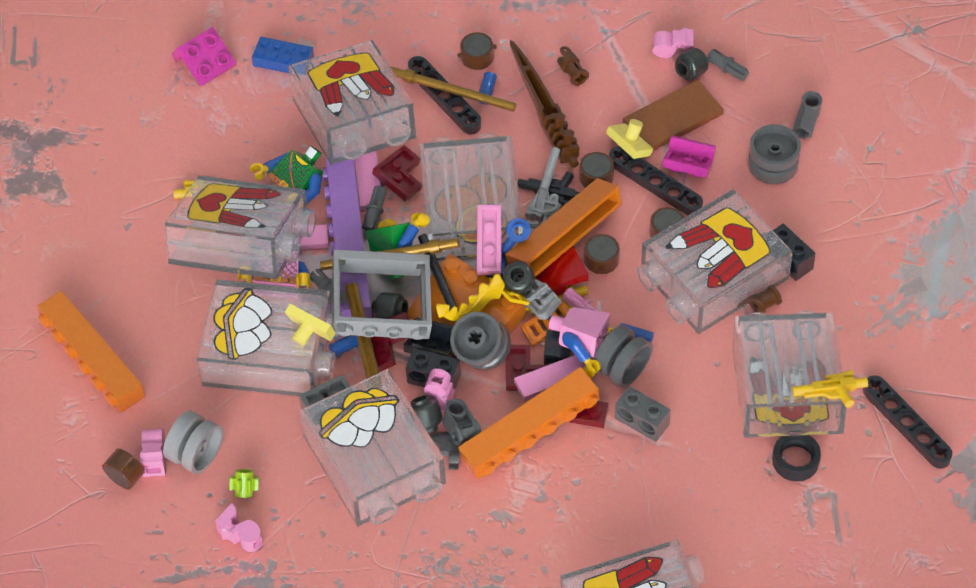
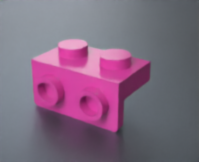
M673 135L670 139L669 149L663 159L662 167L668 168L673 172L681 171L689 173L694 177L707 178L713 166L716 146Z

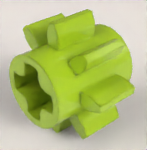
M251 469L235 470V476H230L229 490H235L236 497H252L253 491H259V476H254V471Z

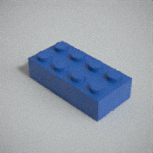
M260 36L252 55V63L255 67L306 77L314 58L313 47Z

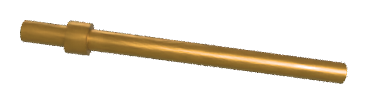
M389 66L387 71L388 75L401 78L404 82L410 84L415 82L512 112L516 109L517 103L419 75L411 69L403 70Z
M458 238L442 241L440 239L429 240V243L377 252L409 254L430 252L431 254L442 253V250L460 247V242ZM332 259L320 261L321 270L332 269Z

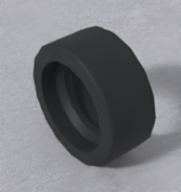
M789 432L782 435L776 441L772 456L773 467L784 479L804 481L811 478L817 472L821 451L817 441L810 435L802 432ZM789 447H800L810 453L811 461L805 466L795 467L783 460L782 452Z

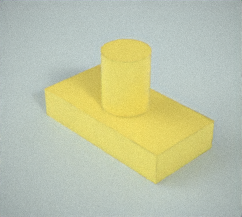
M631 119L628 125L624 123L608 126L606 134L633 159L648 157L652 154L653 148L639 136L643 126L641 121Z
M289 304L285 313L289 319L300 325L292 337L296 343L305 346L313 332L329 341L335 336L336 333L330 324L292 304Z

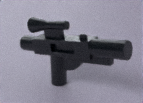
M566 172L562 180L552 179L548 190L549 196L552 194L558 195L559 203L562 206L580 193L575 191V189L568 188L574 178V175L570 172ZM533 178L528 180L518 179L517 188L537 193L542 180Z

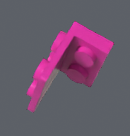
M213 26L179 46L171 54L176 62L180 59L183 60L199 86L206 84L236 65L235 59Z

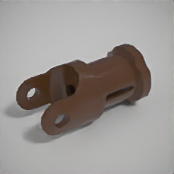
M562 46L560 52L563 57H559L557 62L562 71L570 76V82L575 86H579L589 78V72L581 67L580 60L569 47Z
M769 285L766 291L759 295L754 294L739 303L737 307L745 303L751 305L755 315L746 320L750 321L764 314L766 309L774 304H781L782 298L778 289L773 285Z

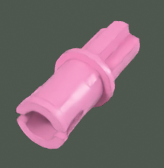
M572 288L564 292L562 299L572 308L593 309L597 311L590 305L591 301H586Z

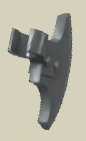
M448 432L435 433L423 437L425 444L436 445L440 449V455L449 456L448 469H459V446H455Z

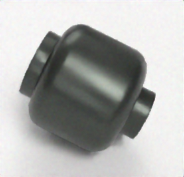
M690 48L679 54L675 60L677 74L686 80H693L704 74L708 69V59L705 53L698 48Z
M518 261L509 264L505 268L503 281L506 288L511 292L523 295L533 288L535 275L527 263Z
M382 292L377 296L376 300H373L371 305V311L375 318L389 319L404 312L408 314L409 310L407 300L399 293Z
M422 395L413 399L407 410L413 428L417 431H424V433L436 431L438 429L437 425L443 420V414L438 401L430 398L429 395Z

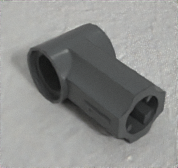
M815 91L806 92L802 96L801 106L793 127V131L802 139L812 137L817 118L820 115L822 97Z

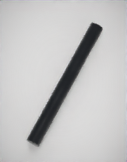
M427 234L418 236L420 244L429 243ZM430 252L424 253L430 255V268L445 303L450 306L449 311L454 306L459 311L436 255Z

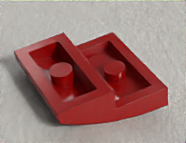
M572 246L535 278L540 282L546 283L558 296L564 294L566 286L589 281V274L574 246Z

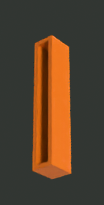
M598 178L595 179L532 231L525 241L519 242L505 254L507 264L518 261L527 263L536 277L622 205L618 185Z
M62 291L37 305L40 313L38 320L44 328L49 327L54 340L58 344L62 343L65 346L66 354L70 359L75 358L77 360V365L84 375L89 374L92 378L93 386L97 391L102 390L105 393L104 397L111 407L116 406L122 413L145 397L140 381Z
M579 367L459 446L458 449L462 460L477 479L490 475L497 466L511 461L517 453L532 447L544 435L552 434L558 426L573 420L585 408L593 407L597 400L600 399L598 387L582 367Z

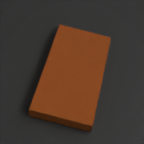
M696 80L624 117L623 124L626 123L628 125L631 119L641 121L643 126L639 136L655 150L669 143L673 135L680 137L723 115L724 109L699 80Z

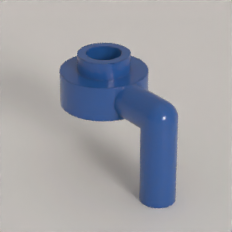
M514 218L509 221L506 228L508 238L505 242L501 243V253L506 254L516 242H523L529 237L531 229L525 219ZM517 226L523 228V233L520 235L514 233V229Z

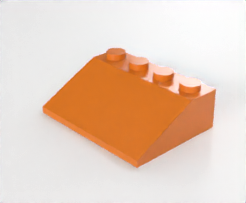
M451 253L440 264L458 309H460L462 303L469 305V296L478 294L481 283L490 284L487 276L477 275L476 269ZM432 273L430 276L432 321L454 326L457 321L438 317L436 305L446 303ZM420 293L408 310V315L412 320L416 317L421 318ZM501 294L500 299L490 300L480 311L501 322L509 331V334L526 318L525 305L510 302L503 294Z

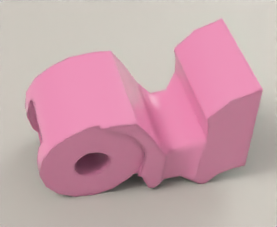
M683 28L681 30H673L671 33L667 31L656 32L653 35V54L661 58H671L678 48H682L684 52L694 48V29Z
M433 369L427 379L424 393L429 395L430 398L436 399L441 412H445L446 403L453 399L456 390L453 389V383L450 382L451 375L442 369Z
M163 428L142 430L140 463L145 471L143 477L166 475L163 457L165 442Z
M232 503L215 520L217 531L221 534L223 540H229L233 544L240 542L241 547L248 552L257 551L261 547L262 536L258 524L250 519L239 523L236 508Z

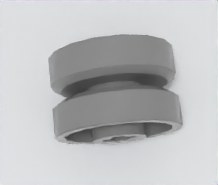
M192 410L184 412L178 417L167 434L163 448L164 457L178 465L182 463L183 468L196 475L202 473L212 463L220 449L224 434L223 427L210 420L205 421L203 416Z

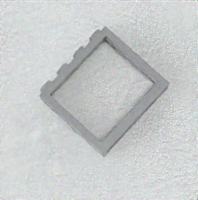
M352 250L333 251L332 328L336 333L335 335L376 336L393 339L413 338L416 340L429 339L432 327L430 255ZM340 272L420 276L421 321L340 317Z

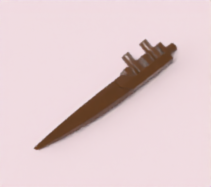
M510 40L512 53L525 86L536 107L541 127L552 147L560 149L558 157L560 162L569 163L571 168L577 167L579 165L577 158L580 155V147L577 144V139L574 137V131L568 129V123L564 121L565 115L561 112L558 103H554L529 60L515 42Z

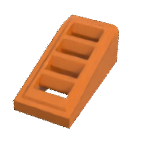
M561 300L562 303L552 315L558 316L561 313L565 318L569 309L564 301ZM535 316L521 326L532 347L546 340L547 330H551L549 329L550 321L548 319L540 320ZM544 323L547 330L544 331L540 324ZM535 327L539 333V335L536 337L531 330V328Z

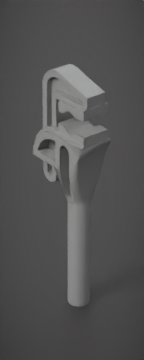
M552 147L540 188L526 208L525 217L537 220L534 222L526 220L530 225L531 232L540 226L539 221L541 222L543 219L542 223L545 222L561 208L558 195L552 194L549 196L548 192L560 154V149L557 147Z
M536 278L533 288L528 293L523 294L530 302L525 307L530 308L540 320L548 319L562 303L546 283L540 282Z

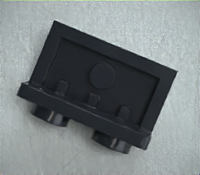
M416 317L414 320L421 321V318ZM432 321L429 339L416 340L408 338L404 343V352L411 354L413 348L453 357L455 353L452 351L450 337L454 326Z

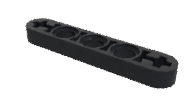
M415 56L408 61V69L416 71V74L448 83L424 57ZM419 84L464 133L471 135L480 131V115L462 96L449 93V97L441 98L438 95L445 91ZM455 106H461L464 108L460 112H454L452 110V108Z
M620 146L610 150L609 156L613 161L615 170L688 216L694 217L702 212L703 199L699 194L644 159H633ZM639 166L643 168V171L635 173L631 169ZM659 178L662 182L654 185L649 180ZM675 189L680 194L678 196H671L668 194V191Z
M876 375L868 377V387H863L865 397L932 466L939 469L948 467L953 453L946 442L883 378ZM871 385H872L873 387H877V386H878V387H879V391H878L877 389H875V388L871 390V389H870V386H871ZM891 400L896 402L898 406L895 409H889L884 403ZM904 417L911 418L914 424L906 426L901 423V419ZM925 434L929 436L931 441L922 443L917 439V436ZM937 453H938L939 455L944 454V455H945V458H943V457L937 458V457H936V454H937Z

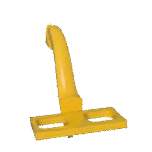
M495 274L493 278H489V285L481 283L478 294L469 296V305L462 303L459 311L456 306L449 311V305L437 304L436 310L439 318L445 317L451 321H458L465 314L480 312L490 300L500 299L501 294L510 302L529 305L530 302L523 295L515 294L504 287L505 283L501 276Z

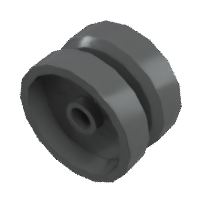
M775 124L763 126L756 130L750 141L748 167L751 174L758 180L769 184L784 183L793 178L798 170L801 148L798 135L788 127Z
M484 312L465 314L455 323L451 331L450 343L452 351L458 359L477 370L497 368L505 361L510 352L511 339L509 331L501 322Z
M619 325L607 335L594 357V360L600 363V370L598 372L604 376L610 375V380L621 388L629 386L639 377L653 351V345L643 337L635 338L636 334L625 325Z

